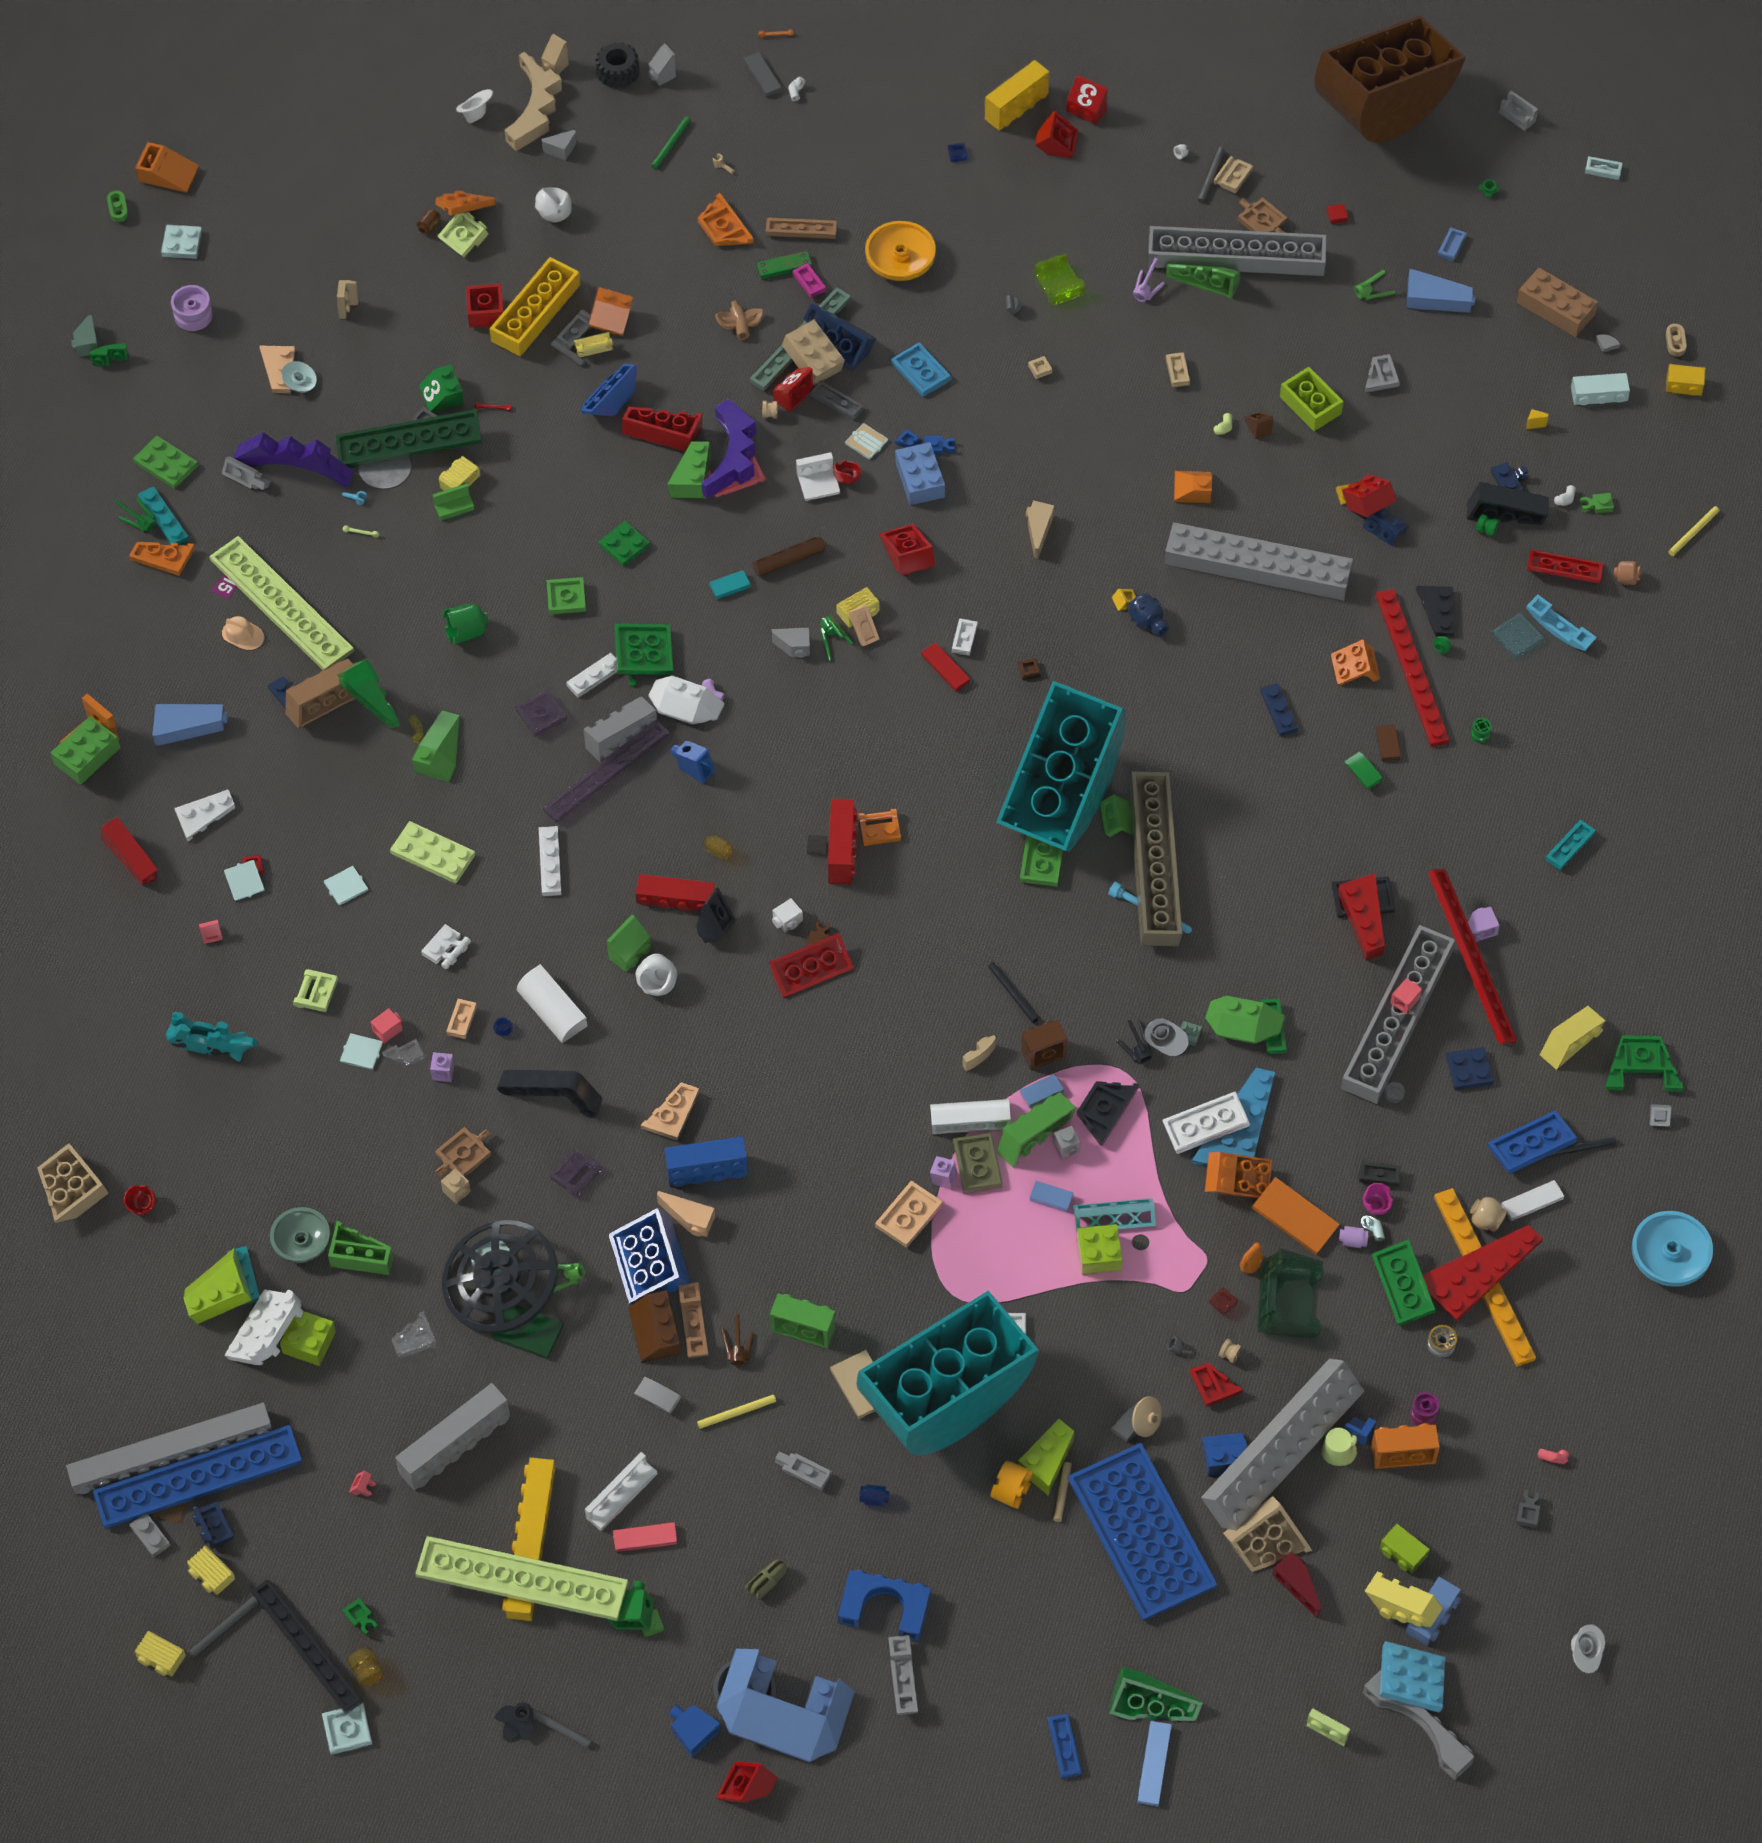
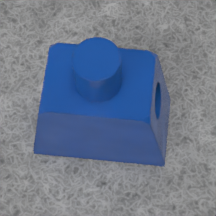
M685 741L681 746L674 745L672 747L671 755L676 757L679 768L700 783L704 784L715 772L707 748L690 741Z
M676 1705L669 1712L675 1719L672 1723V1731L691 1758L721 1731L720 1723L695 1705L690 1706L686 1711L679 1705Z

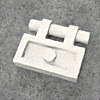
M445 924L424 947L421 953L435 964H438L441 959L444 960L441 966L444 969H448L450 965H454L457 961L456 958L467 950L471 940L468 937H464L462 941H458L461 938L460 933ZM452 947L455 948L451 953H448Z

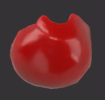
M843 460L841 464H838V462L834 463L833 473L836 480L840 483L852 484L861 477V468L855 462Z
M145 1185L131 1186L125 1192L123 1198L125 1207L137 1215H145L155 1208L157 1201L155 1192Z

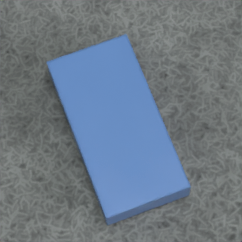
M1450 227L1437 257L1454 262L1467 233Z
M1055 1074L1020 1090V1094L1029 1108L1044 1102L1051 1095L1054 1096L1059 1092L1064 1093V1088Z
M1036 1181L1030 1195V1201L1067 1212L1074 1192Z

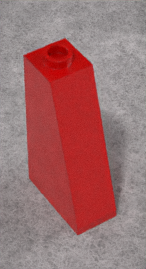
M115 817L101 827V840L141 885L145 883L150 884L156 880L158 869L119 818Z

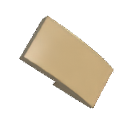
M995 1035L980 1039L977 1042V1050L969 1051L963 1056L965 1071L982 1063L996 1048Z

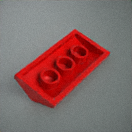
M1536 550L1530 551L1527 570L1600 583L1603 563Z
M839 933L769 962L774 981L783 998L854 968Z

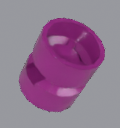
M1424 1392L1414 1398L1410 1413L1413 1424L1416 1426L1424 1423L1433 1425L1436 1422L1439 1410L1437 1397L1431 1393Z

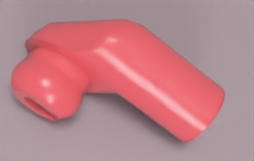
M1540 1449L1538 1458L1553 1463L1565 1464L1568 1462L1569 1452L1560 1450L1559 1453Z

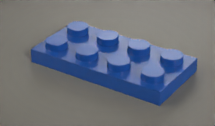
M1555 1110L1488 1142V1148L1506 1172L1511 1174L1576 1143L1577 1137Z

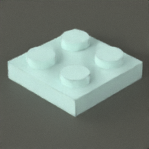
M166 225L161 251L162 257L197 259L202 228Z

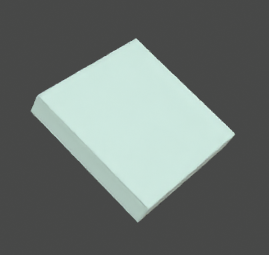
M363 1703L346 1715L341 1709L322 1713L331 1755L372 1745Z

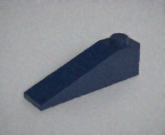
M813 303L810 304L803 318L806 323L812 320L816 321L845 360L843 365L851 370H854L869 354L877 339L863 329Z

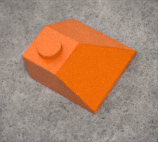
M1175 471L1174 502L1211 504V472Z

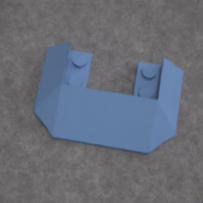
M736 1648L717 1704V1709L720 1715H722L729 1733L807 1762L814 1761L820 1756L835 1751L855 1691L841 1679L834 1683L816 1676L805 1709L766 1695L776 1661L758 1655L760 1649Z

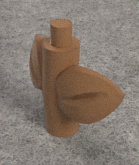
M732 301L730 312H718L715 314V318L719 325L726 330L736 328L737 338L745 340L749 337L748 327H756L762 321L764 309L756 308L744 312L738 301Z

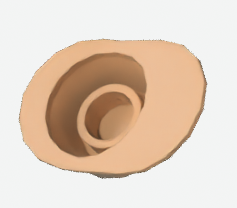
M241 616L227 618L226 625L222 630L224 640L244 650H254L262 645L264 633L259 627Z

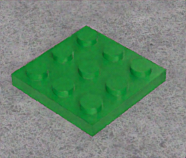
M615 623L617 674L673 675L670 624Z

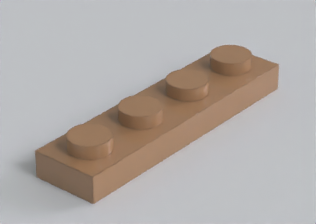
M767 218L766 236L836 239L837 221Z

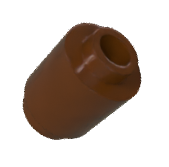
M435 209L427 210L417 222L418 231L424 235H430L440 223V213Z

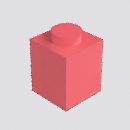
M1406 978L1392 994L1391 1004L1407 1014L1420 999L1422 989L1416 982Z
M389 1008L370 1021L372 1031L383 1043H386L402 1031L401 1017L398 1013H393Z

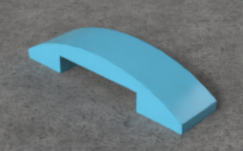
M1537 594L1526 607L1529 613L1551 634L1570 646L1586 651L1597 637L1585 628L1581 627L1578 629L1551 609L1552 604Z

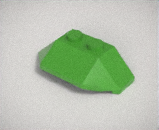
M1224 996L1210 1002L1205 1018L1218 1037L1256 1044L1272 1036L1279 1035L1285 1015L1262 1002Z

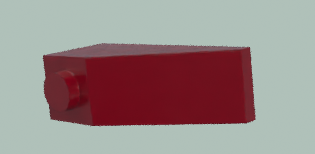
M1291 1552L1274 1567L1273 1576L1318 1618L1321 1606L1305 1561L1300 1556H1295Z

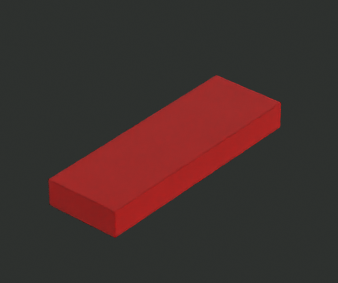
M936 642L921 652V656L955 692L970 683V678Z

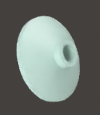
M289 362L283 367L281 372L284 384L296 392L303 393L312 390L317 381L313 369L303 362Z

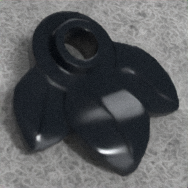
M521 1702L515 1707L506 1705L496 1713L494 1718L505 1723L503 1728V1738L505 1740L514 1739L519 1735L528 1740L533 1734L534 1724L532 1718L534 1710L530 1704ZM525 1709L527 1715L521 1717L520 1712Z

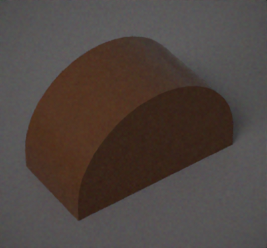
M1419 15L1323 51L1316 68L1315 89L1318 95L1366 140L1375 143L1385 142L1406 133L1434 110L1457 79L1466 56Z

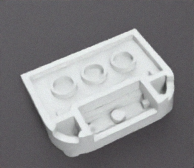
M264 1290L225 1353L227 1359L253 1365H263V1361L271 1355L276 1357L280 1352L276 1346L294 1317L301 1318L303 1314L301 1300L290 1290H287L286 1293Z

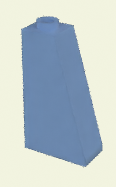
M1409 269L1407 308L1470 313L1471 306H1475L1476 295H1472V287Z
M156 704L152 734L155 746H160L223 731L224 723L228 722V713L224 711L223 704Z

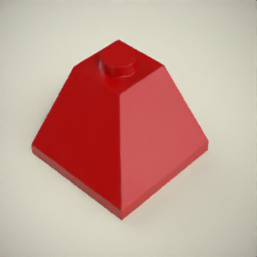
M1054 111L1037 132L1035 146L1046 155L1072 158L1079 130Z
M735 1761L716 1798L718 1800L745 1803L766 1797L773 1790L778 1777L762 1764Z

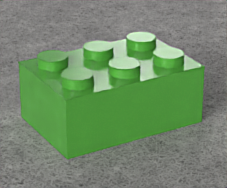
M90 716L50 753L54 765L81 785L120 749V745L115 734Z
M777 1294L770 1312L771 1332L828 1349L836 1329L835 1310L828 1306L815 1305L809 1300L795 1299L789 1294Z

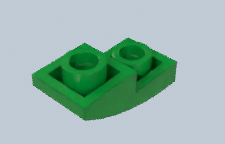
M126 343L99 347L90 351L89 354L92 365L97 366L110 365L111 360L129 359Z
M1360 751L1344 761L1346 767L1356 775L1357 780L1367 790L1383 781L1379 772Z

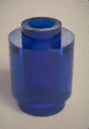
M861 1485L859 1502H864V1505L884 1507V1503L889 1502L890 1491H886V1486Z

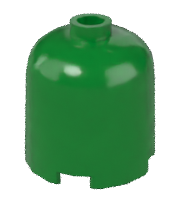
M465 604L442 611V618H446L447 622L444 629L450 642L453 641V645L479 638L486 631V623L489 622L488 615L476 604Z

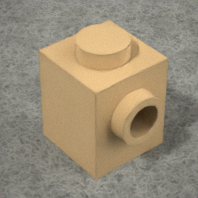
M456 1169L441 1180L442 1191L456 1204L471 1192L469 1180Z

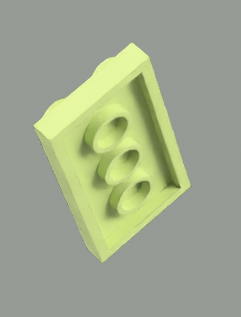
M411 821L408 822L390 849L391 854L455 884L475 856V851Z

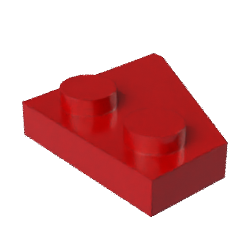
M1210 1363L1190 1369L1189 1373L1206 1407L1242 1394L1240 1386H1235L1231 1383L1227 1376L1219 1373Z

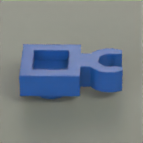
M925 435L924 443H931L934 455H942V451L955 453V447L949 446L955 445L954 438L943 440V436Z

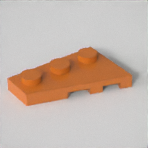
M136 542L129 558L131 561L180 576L195 549V545L188 544L184 546L178 545V543L160 545L157 542Z

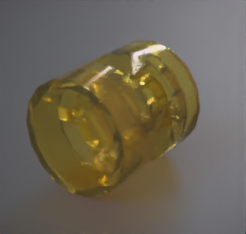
M370 1647L359 1649L347 1659L352 1672H356L355 1677L360 1687L371 1686L384 1676V1672L380 1664L376 1662V1656Z

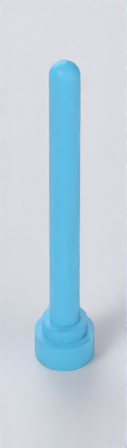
M1115 881L1108 895L1113 898H1123L1138 906L1137 897L1126 892L1123 885ZM1181 922L1182 931L1191 933L1192 928Z

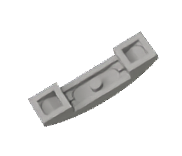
M909 1635L888 1637L897 1715L918 1713Z

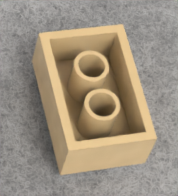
M815 320L785 335L782 346L798 368L811 367L813 369V386L842 370L845 360Z

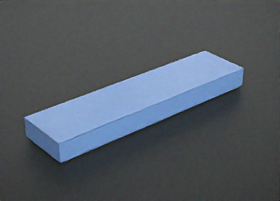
M1150 1721L1137 1803L1157 1807L1159 1805L1171 1724Z

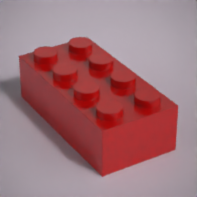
M831 799L828 852L829 884H851L852 877L856 875L858 807H854V799Z

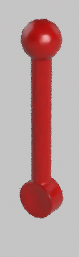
M479 402L474 404L476 409H505L507 412L512 410L510 404L505 406L480 404Z

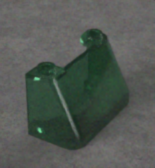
M1281 1248L1263 1262L1260 1273L1257 1322L1259 1332L1268 1335L1314 1338L1319 1335L1321 1324L1318 1319L1312 1318L1314 1285L1321 1281L1324 1276L1323 1261Z

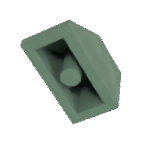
M88 315L73 332L74 340H71L73 351L77 350L78 357L88 356L90 351L98 348L92 315Z

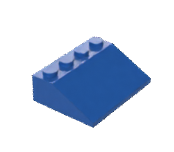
M657 1208L609 1234L630 1304L636 1303L648 1294L666 1290L669 1294L679 1290L678 1285L691 1283L671 1216L665 1211Z

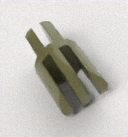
M779 1559L774 1560L749 1581L745 1588L760 1601L785 1575L787 1565Z

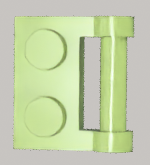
M307 969L303 974L304 980L298 996L293 1001V1005L298 1008L305 1007L326 1012L338 977ZM316 980L309 999H305L311 981Z

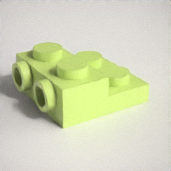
M466 212L456 214L437 237L465 258L475 245L478 247L489 233L486 231L487 227L482 222L476 223L474 221L475 217Z

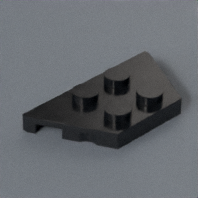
M1096 1081L1077 1110V1116L1099 1145L1103 1146L1139 1089V1084L1133 1083L1132 1086L1121 1085L1120 1082L1106 1083Z

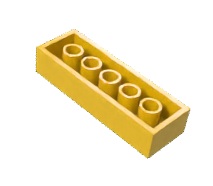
M549 257L491 326V342L521 357L580 286L579 271Z

